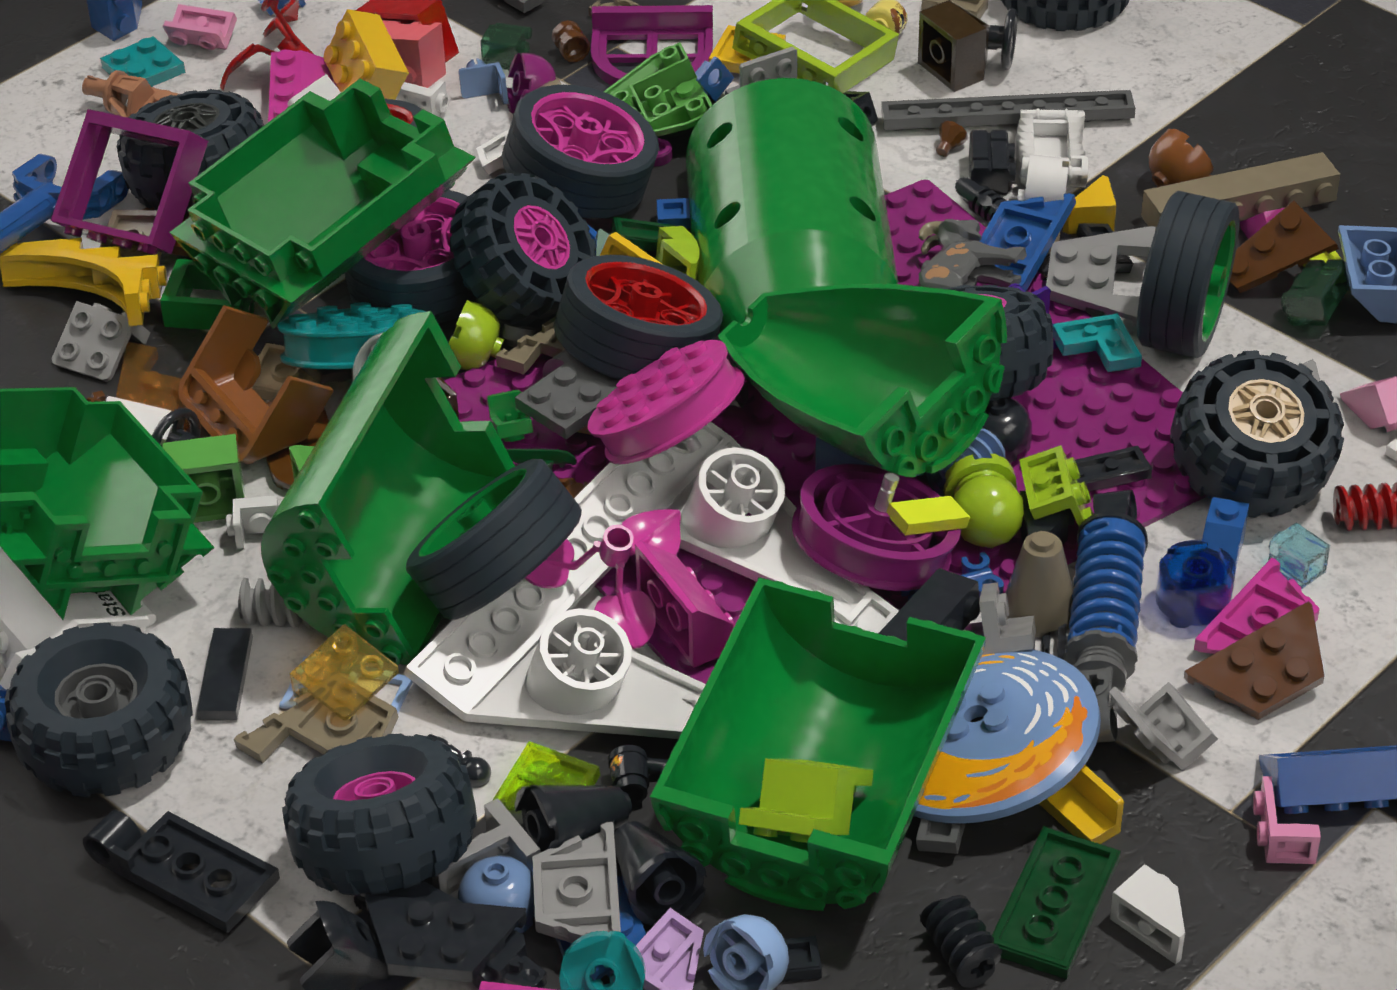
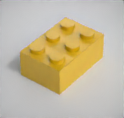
M347 9L342 20L336 26V32L330 45L324 51L323 58L339 91L343 92L358 79H362L381 88L384 99L395 100L409 72L380 15Z

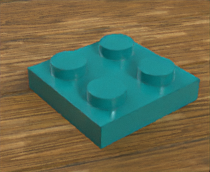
M154 36L143 38L135 44L123 49L114 50L111 54L100 58L102 68L109 75L115 70L124 71L128 76L145 78L151 87L186 73L184 62Z

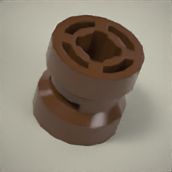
M567 20L559 23L553 29L552 41L565 60L568 62H578L588 55L590 42L577 23Z

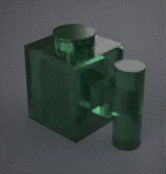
M504 23L490 24L480 40L482 61L485 64L499 62L502 69L509 70L515 54L529 53L530 45L529 42H526V39H531L532 28Z

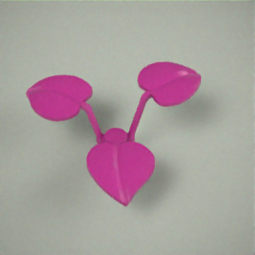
M663 509L633 515L622 522L621 525L608 527L604 532L602 542L594 541L593 547L575 562H572L575 555L574 548L569 540L566 539L525 579L541 588L553 589L561 587L568 580V570H577L598 552L601 560L607 566L616 568V595L602 597L597 602L594 610L614 619L626 632L633 649L641 648L648 643L653 635L656 625V610L653 602L644 592L634 590L626 594L623 593V570L625 563L628 561L629 556L635 554V544L641 541L677 555L681 543L680 510Z

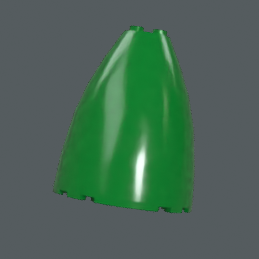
M846 284L762 293L747 307L744 323L731 322L718 335V338L726 345L728 353L737 367L757 391L798 427L854 458L897 475L916 477L917 474L925 472L935 473L951 464L964 453L981 431L989 417L984 412L992 393L999 392L1005 366L999 363L1001 343H1007V326L1002 300L999 298L956 290L901 284Z

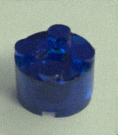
M1197 540L1179 542L1167 549V554L1163 558L1161 557L1159 562L1155 598L1159 609L1169 617V621L1173 626L1187 628L1190 625H1208L1232 600L1236 574L1233 558L1220 547L1219 552L1208 548L1207 542Z

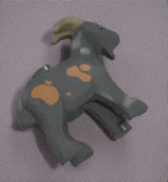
M946 219L944 221L928 222L922 226L918 233L919 239L925 240L921 247V253L926 255L936 245H940L942 250L931 260H926L923 263L919 273V287L950 288L960 285L975 286L979 282L1007 288L1014 283L1020 284V275L1013 274V270H1002L995 265L1010 266L1011 263L1016 264L1017 261L1024 260L1027 256L1025 247L1004 249L980 242L982 236L979 234L980 225L977 220Z

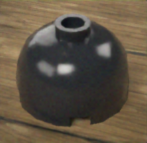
M1010 397L989 401L984 412L989 417L982 428L990 431L999 439L1005 449V459L1009 463L1016 461L1018 454L1024 450L1026 454L1030 450L1032 442V422L1030 416L1022 404Z

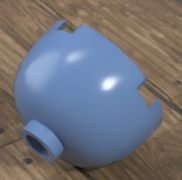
M498 855L486 857L474 863L467 870L458 888V900L464 903L526 908V924L522 929L516 927L514 930L523 933L533 925V918L535 917L533 873L524 863L513 857Z

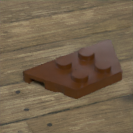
M1309 601L1186 669L1184 671V679L1192 685L1197 682L1214 691V697L1227 704L1237 705L1242 712L1257 720L1323 684L1325 675L1312 604Z

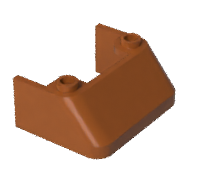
M223 305L179 384L178 394L181 402L186 408L191 409L197 414L200 424L212 437L236 434L240 463L252 464L305 440L334 390L325 385L288 376L269 407L252 388L261 374L260 359L253 351V348L269 321L265 317Z

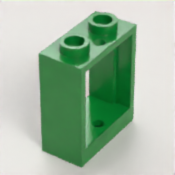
M189 259L176 260L167 286L160 299L165 327L210 330L223 305L254 314L255 300L249 297H243L233 306L228 300L190 297L193 289H218L205 274L197 269L193 260Z

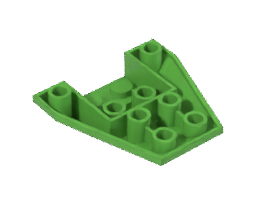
M681 42L665 47L660 52L653 54L604 91L637 110L652 126L657 138L661 139L691 134L697 122L712 106L707 93L704 92L703 88L696 81L697 76Z

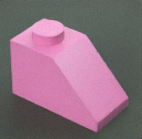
M1397 376L1367 383L1340 393L1342 401L1370 429L1385 426L1386 432L1397 429Z

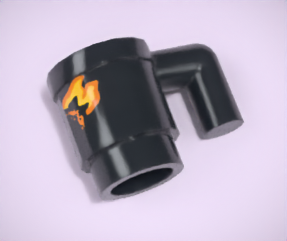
M623 745L617 747L608 756L611 785L618 786L623 792H626L631 799L632 805L640 803L648 795V774L660 776L668 760L647 758L645 750L639 746Z

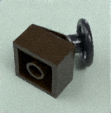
M951 0L920 11L918 64L953 92L984 80L988 50L1002 49L1001 66L1004 70L1010 69L1017 36V10L1014 8L1008 10L1004 26H989Z

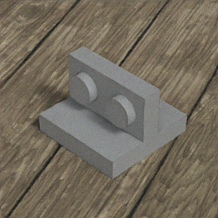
M998 582L983 584L979 601L982 622L969 623L964 629L986 637L982 655L1034 649L1036 634L1034 616L1007 619V616H1009L1007 593L1000 594Z

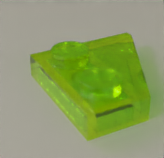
M529 741L493 800L498 798L507 810H515L516 796L522 787L529 785H595L601 776L600 769L597 765Z

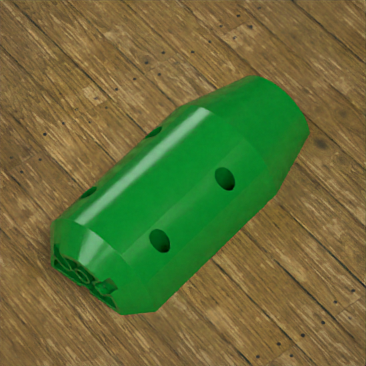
M776 78L740 87L719 99L703 114L692 131L688 142L686 169L691 232L699 246L697 281L712 293L721 306L723 318L718 335L733 321H737L740 324L744 323L747 307L762 293L846 284H899L875 134L868 118L856 103L840 91L819 82L797 78ZM728 353L727 359L733 367H737ZM746 377L744 378L742 388H748V379Z

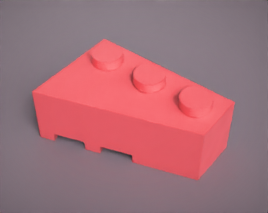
M382 20L409 72L405 82L429 88L446 75L442 23L434 22L432 25H422L421 22L414 21L411 24H401L400 21Z

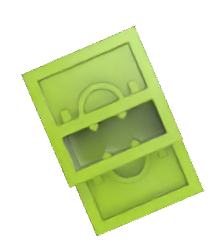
M765 758L760 806L758 808H740L739 824L753 826V834L768 837H778V835L790 836L792 841L806 843L813 829L833 835H849L853 795L856 793L857 786H872L874 770L804 759Z

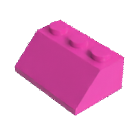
M643 541L636 543L637 590L644 592L653 602L656 610V622L693 668L720 657L735 626L730 614L727 612L723 613L716 604L711 591L708 589L704 590L697 581L694 571L690 567H685L676 555Z

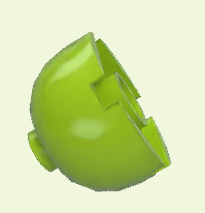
M467 300L456 323L455 332L449 341V345L461 365L460 369L466 371L484 366L491 356L496 358L504 342V339L498 337L500 324L497 316L482 304Z

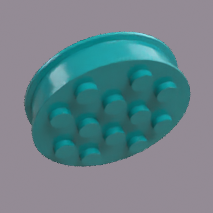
M362 302L353 303L350 305L351 308L337 309V306L317 307V312L290 315L288 319L278 323V330L284 334L285 351L280 355V361L286 365L301 368H351L353 379L355 358L360 348L368 339L376 334L386 332L389 328L393 327L397 320L405 316L426 311L412 309L410 304H399L391 307H371V303Z

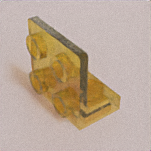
M344 624L289 674L294 698L297 699L309 692L338 717L347 721L399 673V669L394 662Z

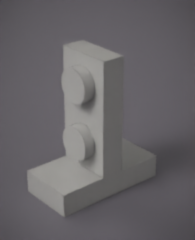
M497 798L484 805L487 832L479 834L472 839V842L467 846V851L457 862H452L446 871L436 877H432V884L439 890L450 894L458 890L462 877L474 863L486 857L498 855L513 857L524 863L532 872V856L541 853L540 848Z

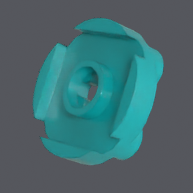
M619 931L590 932L575 940L564 953L559 975L561 990H643L646 976L645 962L639 949L623 933ZM603 965L605 968H611L614 971L610 975L609 984L604 985L601 979H592L591 975L596 972V966Z

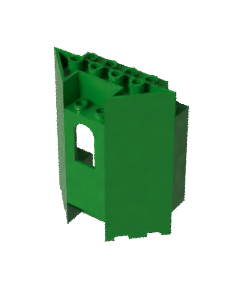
M358 79L331 101L309 91L188 183L194 194L192 197L194 205L188 209L190 217L169 233L193 259L197 269L211 280L232 306L243 297L255 300L264 309L272 329L278 326L279 322L295 313L455 185V181L462 176L467 166L476 157L455 147L445 120L424 109L413 116L417 127L392 116L381 88L362 79Z
M76 387L0 389V547L62 620L65 617L70 595L73 593L111 591L126 611L132 615L142 607L140 603L143 598L157 587L162 591L184 573L182 567L197 555L201 554L204 557L215 548L194 525L203 492L121 401L88 402Z

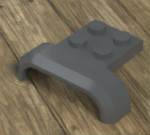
M564 349L545 363L543 378L515 397V404L518 410L564 439H567L588 424L592 413L597 408V404L617 388L616 384L620 380L592 370L576 360Z

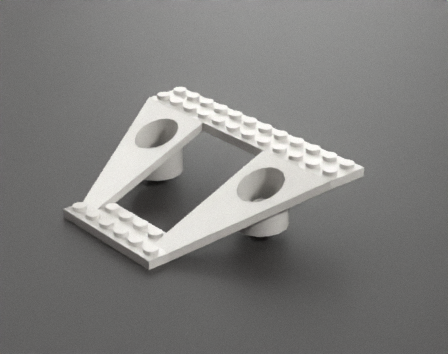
M712 422L694 433L702 444L701 448L697 451L689 453L684 445V441L657 455L638 462L621 465L610 462L574 498L582 509V515L579 523L567 538L575 552L572 562L578 560L592 548L594 541L602 542L605 530L612 525H621L627 518L647 511L663 509L680 510L681 543L679 548L756 582L760 577L771 581H781L787 585L810 591H819L825 595L834 597L836 623L857 626L866 631L879 633L899 611L873 592L868 586L849 581L828 571L802 550L794 538L791 526L796 507L785 496V483L779 470L763 455L753 450L742 448L730 435ZM749 512L752 516H745V514ZM598 552L577 570H568V580L561 587L553 589L541 588L531 584L524 578L510 590L478 611L456 620L453 619L406 666L404 672L406 677L465 722L679 739L706 685L633 651L626 632L614 619L595 610L573 609L612 568L601 560ZM600 665H604L609 672L603 669ZM556 666H561L564 673L562 674ZM595 677L600 682L589 683V680Z

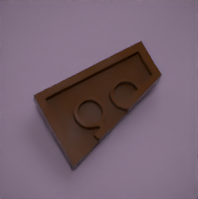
M1293 200L1236 249L1229 283L1239 293H1242L1278 277L1279 272L1295 265L1299 267L1311 262V258L1326 251L1329 254L1338 250L1339 247Z

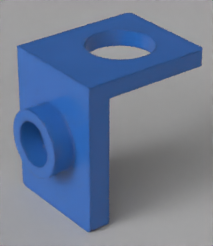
M716 56L710 62L704 61L695 72L697 76L696 81L703 88L704 92L707 93L708 97L715 102L734 79V76Z

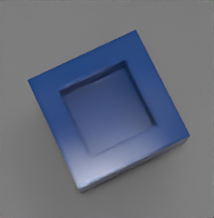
M689 198L656 200L658 223L684 226L686 229L691 228Z

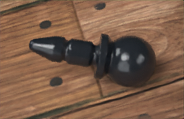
M433 734L428 735L433 741L439 740L451 747L452 752L456 753V756L460 758L462 765H466L472 788L482 787L489 782L491 767L486 760L480 757H472L470 750H466L461 754L460 750L452 744L449 745L448 741Z

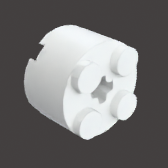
M1030 154V158L1023 157L1020 184H1026V189H1019L1018 201H1026L1036 197H1044V202L1064 200L1070 159Z

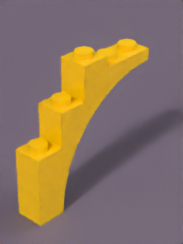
M82 238L15 243L0 254L3 287L54 286L95 293L121 306L127 314L129 326L143 325L144 313L150 312L149 300L160 298L162 286H167L166 267L159 266L158 254L121 257L120 246L84 249Z

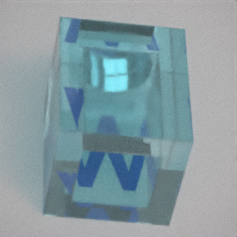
M1296 522L1286 530L1277 532L1272 537L1269 543L1268 561L1271 558L1276 559L1280 563V572L1287 580L1294 579L1303 589L1326 573L1331 545Z

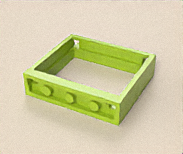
M772 0L736 23L732 49L753 60L789 47H794L797 50V79H806L824 85L827 82L828 86L844 93L894 60L899 34L837 0ZM802 2L808 5V7L802 6ZM799 12L864 47V49L834 68L768 31Z

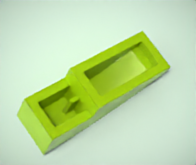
M684 226L659 227L656 259L662 264L676 269L697 281L699 246L696 239Z

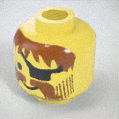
M880 0L865 15L899 35L906 28L908 21L906 10L895 0Z

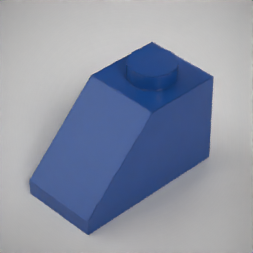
M1212 497L1205 523L1195 578L1232 585L1245 537L1249 510L1248 503Z

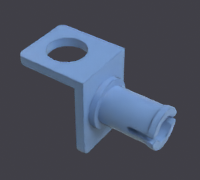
M476 58L477 64L471 59L467 63L466 68L459 69L460 89L463 98L499 93L503 104H508L506 77L499 62L485 64L481 59Z

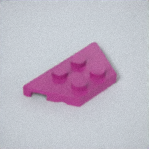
M1271 558L1195 638L1194 650L1215 654L1308 601L1313 606L1315 622L1318 620L1320 609L1310 597L1302 593L1301 587L1294 579L1287 580L1280 572V563L1276 559Z

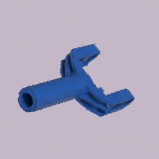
M38 154L12 171V176L14 177L13 188L16 191L13 197L16 202L0 212V254L52 218L62 188L53 184L57 171L55 157ZM108 170L96 178L83 219L99 218L127 196L129 189H127L121 171Z

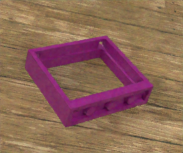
M88 109L51 221L65 227V234L81 238L82 233L87 234L86 238L102 244H106L107 239L113 240V245L127 250H131L132 245L138 246V251L148 255H157L158 251L172 254L176 240L169 232L183 221L192 193L188 183L198 175L208 141L189 130ZM111 133L178 148L149 236L82 221Z

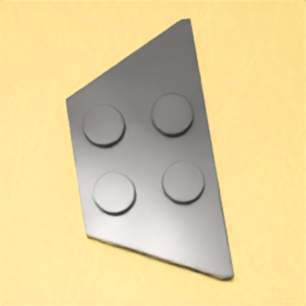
M606 822L600 825L601 832L585 840H582L578 835L565 841L558 848H550L532 856L536 932L570 943L590 932H621L613 822Z

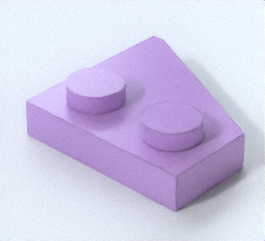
M671 908L636 945L645 962L646 976L643 986L645 990L693 989L704 930Z

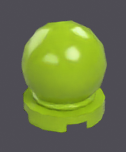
M990 453L992 458L974 459L973 455H968L955 462L945 473L946 482L943 487L944 496H951L970 516L967 528L961 529L960 535L971 544L987 548H993L1009 542L1022 527L1024 515L1023 498L1016 489L1017 483L1013 467L1007 459Z

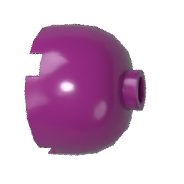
M532 53L515 54L508 74L509 78H513L512 88H507L509 111L514 113L518 101L527 93L556 79L552 65L541 56Z

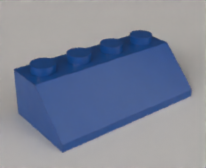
M1397 745L1259 755L1263 776L1272 777L1275 806L1284 807L1285 814L1308 813L1309 805L1324 804V811L1348 810L1349 802L1364 801V808L1389 807L1388 799H1397Z

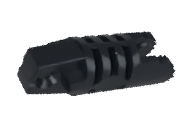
M968 177L956 180V192L968 204L970 211L987 223L991 221L1000 203L1007 201L987 186H980Z

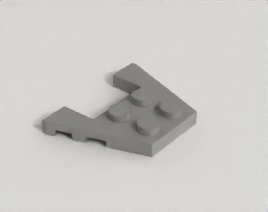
M1149 226L1054 242L1051 246L1046 286L1051 289L1050 300L1083 311L1090 307L1105 312V315L1118 313L1120 317L1132 320L1133 326L1136 327L1139 296L1113 295L1117 256L1148 257L1156 227Z

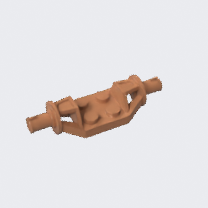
M120 70L112 72L107 80L88 75L82 84V91L85 95L103 98L104 107L109 113L123 117H129L132 113H137L141 107L148 103L159 101L160 98L179 94L151 87L145 78L128 76L124 71Z

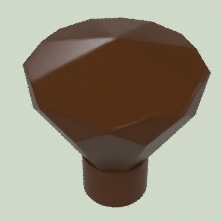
M953 121L941 123L939 129L940 143L936 148V152L940 156L946 157L951 149L964 144L968 140L966 130Z

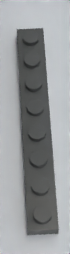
M1131 90L881 101L884 130L895 131L917 128L934 129L940 127V124L944 121H953L963 128L967 126L1019 124L1020 110H1036L1037 108L1039 110H1084V122L1135 118L1136 109Z

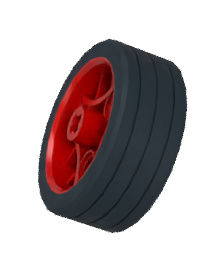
M601 255L579 261L570 268L553 327L559 342L576 360L592 370L621 380L660 359L665 352L677 347L680 349L698 341L716 340L722 323L723 312L719 302L708 289L695 279L676 269L637 257Z

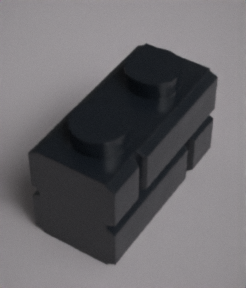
M972 130L969 137V179L980 186H987L998 195H1006L1009 192V182H1015L1016 162H1014L1015 143H1009L1006 130H991L990 133L987 130Z

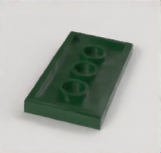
M1043 826L992 933L994 944H997L1002 950L1001 958L1067 979L1119 864L1121 850Z

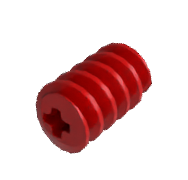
M1397 482L1393 484L1392 488L1387 483H1381L1378 485L1377 490L1374 485L1366 484L1362 491L1356 484L1351 485L1348 491H1346L1344 486L1337 485L1333 493V512L1337 526L1339 522L1343 521L1346 530L1350 532L1352 531L1354 521H1358L1362 531H1366L1369 520H1373L1376 529L1381 530L1383 520L1388 519L1391 529H1396Z

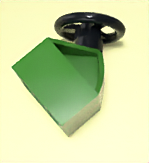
M188 408L175 409L162 418L152 436L160 444L165 432L173 424L171 433L161 446L203 492L194 523L226 519L227 514H233V499L245 498L236 434L200 438L201 425L197 414ZM186 419L190 425V433L183 430Z

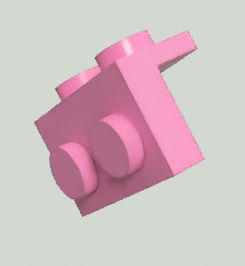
M178 4L173 21H165L163 28L170 40L175 44L182 46L187 44L199 45L208 50H214L215 48L227 50L237 17L234 12Z

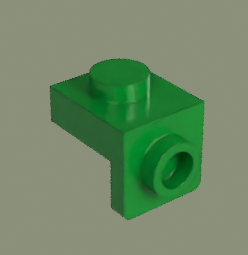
M520 390L492 394L486 398L490 421L500 439L503 438L506 442L518 441L525 438L524 434L533 433L531 418L516 408L515 397L522 393Z

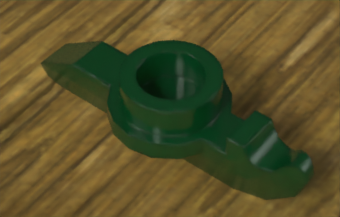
M507 449L512 461L518 464L531 459H543L551 470L553 464H559L560 468H564L567 464L576 465L577 463L575 456L564 450Z

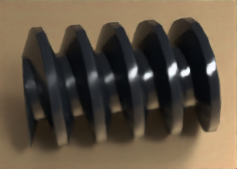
M956 895L936 900L926 906L920 913V922L926 928V932L931 939H933V943L941 952L944 960L949 964L950 970L957 976V981L960 985L966 988H975L982 985L993 975L995 965L1002 957V950L997 944H994L993 936L990 932L986 931L985 924L982 920L978 919V913L974 908L970 907L971 903L966 896Z

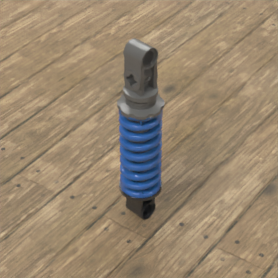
M1133 490L1094 494V514L1081 523L1076 537L1078 546L1075 564L1076 574L1074 577L1070 609L1071 618L1064 660L1077 668L1086 677L1095 692L1101 718L1097 743L1115 742L1117 740V712L1112 707L1117 701L1109 691L1114 686L1120 691L1124 689L1126 679L1135 672V663L1138 661L1136 643L1138 641L1137 629L1139 627L1138 615L1140 613V599L1142 595L1143 558L1148 546V534L1144 526L1137 520V504Z

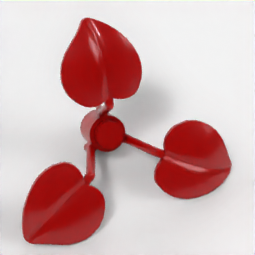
M264 0L261 10L264 12L271 7L276 17L266 27L263 36L267 37L278 28L285 37L277 46L280 51L302 50L314 54L294 34L288 22L298 20L299 0L289 1L281 11L278 9L279 0ZM252 43L228 64L223 74L220 88L224 91L229 75L252 55L263 52L271 56V52L275 51L259 44L254 45Z

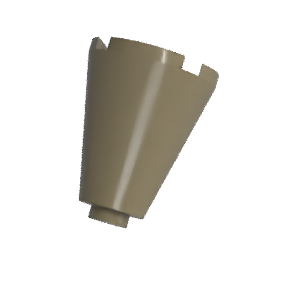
M1046 531L1035 532L1025 538L1005 591L1009 604V616H1007V619L1034 616L1036 626L1035 637L1042 638L1043 635H1049L1050 631L1058 630V627L1065 623L1066 630L1069 629L1073 592L1062 542L1056 535Z

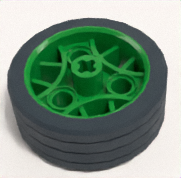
M1176 191L1167 201L1152 240L1139 296L1136 328L1137 337L1142 346L1199 358L1206 352L1216 330L1232 274L1239 233V209L1236 203L1183 191Z
M543 459L525 461L495 478L445 517L410 554L406 562V571L444 618L456 620L465 617L503 595L542 564L573 532L580 521L582 509Z

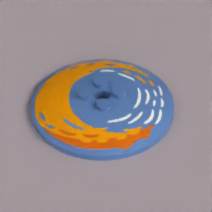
M1031 649L982 655L914 816L943 823L989 821L1026 810L1063 788L1084 767L1096 746L1100 733V709L1095 692L1086 677L1067 661L1038 650ZM984 717L978 722H970L974 718Z

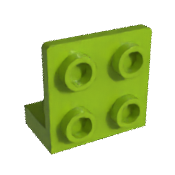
M1061 445L1019 459L1029 508L1034 520L1070 508L1078 526H1080L1085 519L1093 515L1091 507L1086 508V504L1091 503L1088 488L1085 482L1079 483L1077 481L1080 478V473L1074 457L1067 459Z

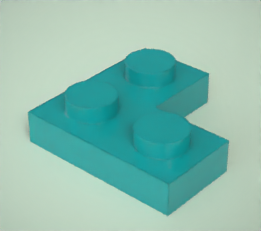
M1118 313L1052 325L1053 338L1063 356L1096 351L1107 372L1141 367L1142 355Z

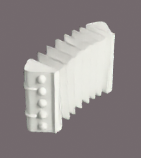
M1039 108L1036 110H1020L1015 146L1016 170L1019 172V178H1021L1023 157L1030 158V154L1069 158L1066 187H1086L1088 180V157L1085 156V150H1083L1082 145L1085 121L1084 110H1039Z

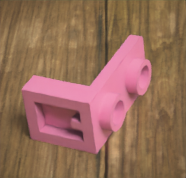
M1263 776L1261 791H1254L1253 812L1254 815L1261 816V822L1258 821L1257 845L1264 846L1266 863L1316 864L1321 838L1319 825L1277 824L1272 777Z

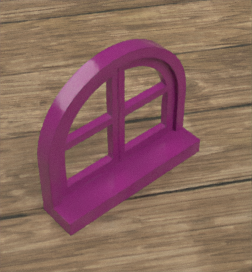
M713 5L592 6V67L595 73L611 86L627 74L615 68L611 63L644 62L650 56L657 53L658 39H698L697 54H687L690 62H692L691 65L694 72L698 70L704 61L709 62V57L713 52ZM607 40H647L646 54H606Z

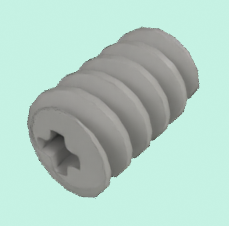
M243 577L239 590L238 610L240 619L244 618L247 625H254L259 619L260 624L263 626H269L272 620H274L276 626L283 627L288 620L291 627H299L303 621L306 628H313L297 613L285 606L284 600L272 583L269 589H265L263 579L258 578L253 589L250 587L249 579Z

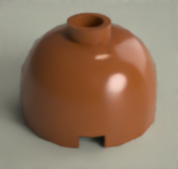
M1168 129L1150 150L1148 156L1149 168L1153 175L1152 181L1157 187L1212 176L1210 174L1213 172L1214 167L1204 149L1199 144L1193 148L1186 142L1189 136L1177 129Z

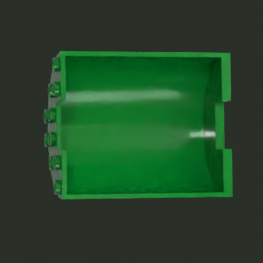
M431 311L405 316L397 320L393 327L382 333L265 528L261 541V556L267 577L289 610L297 613L310 626L336 643L362 655L381 660L390 666L408 665L427 646L443 616L416 584L415 580L407 573L406 562L410 554L428 533L459 505L495 478L515 467L492 422H460L436 378L456 377L461 365Z
M759 577L650 795L651 804L658 821L665 831L673 830L683 842L681 848L694 855L704 867L709 864L727 875L724 882L758 898L788 907L823 911L826 904H838L842 908L847 909L865 903L867 896L873 892L878 893L885 884L985 648L986 637L971 631H962L939 625L933 621H924L909 617L907 620V641L895 636L881 635L863 630L857 626L836 623L834 597L825 595L819 591H810L790 586L781 581H771ZM765 758L804 759L873 769L872 786H857L856 793L853 795L849 835H833L813 829L806 843L792 841L790 836L778 835V837L755 835L753 834V826L740 825V808H758L760 806Z

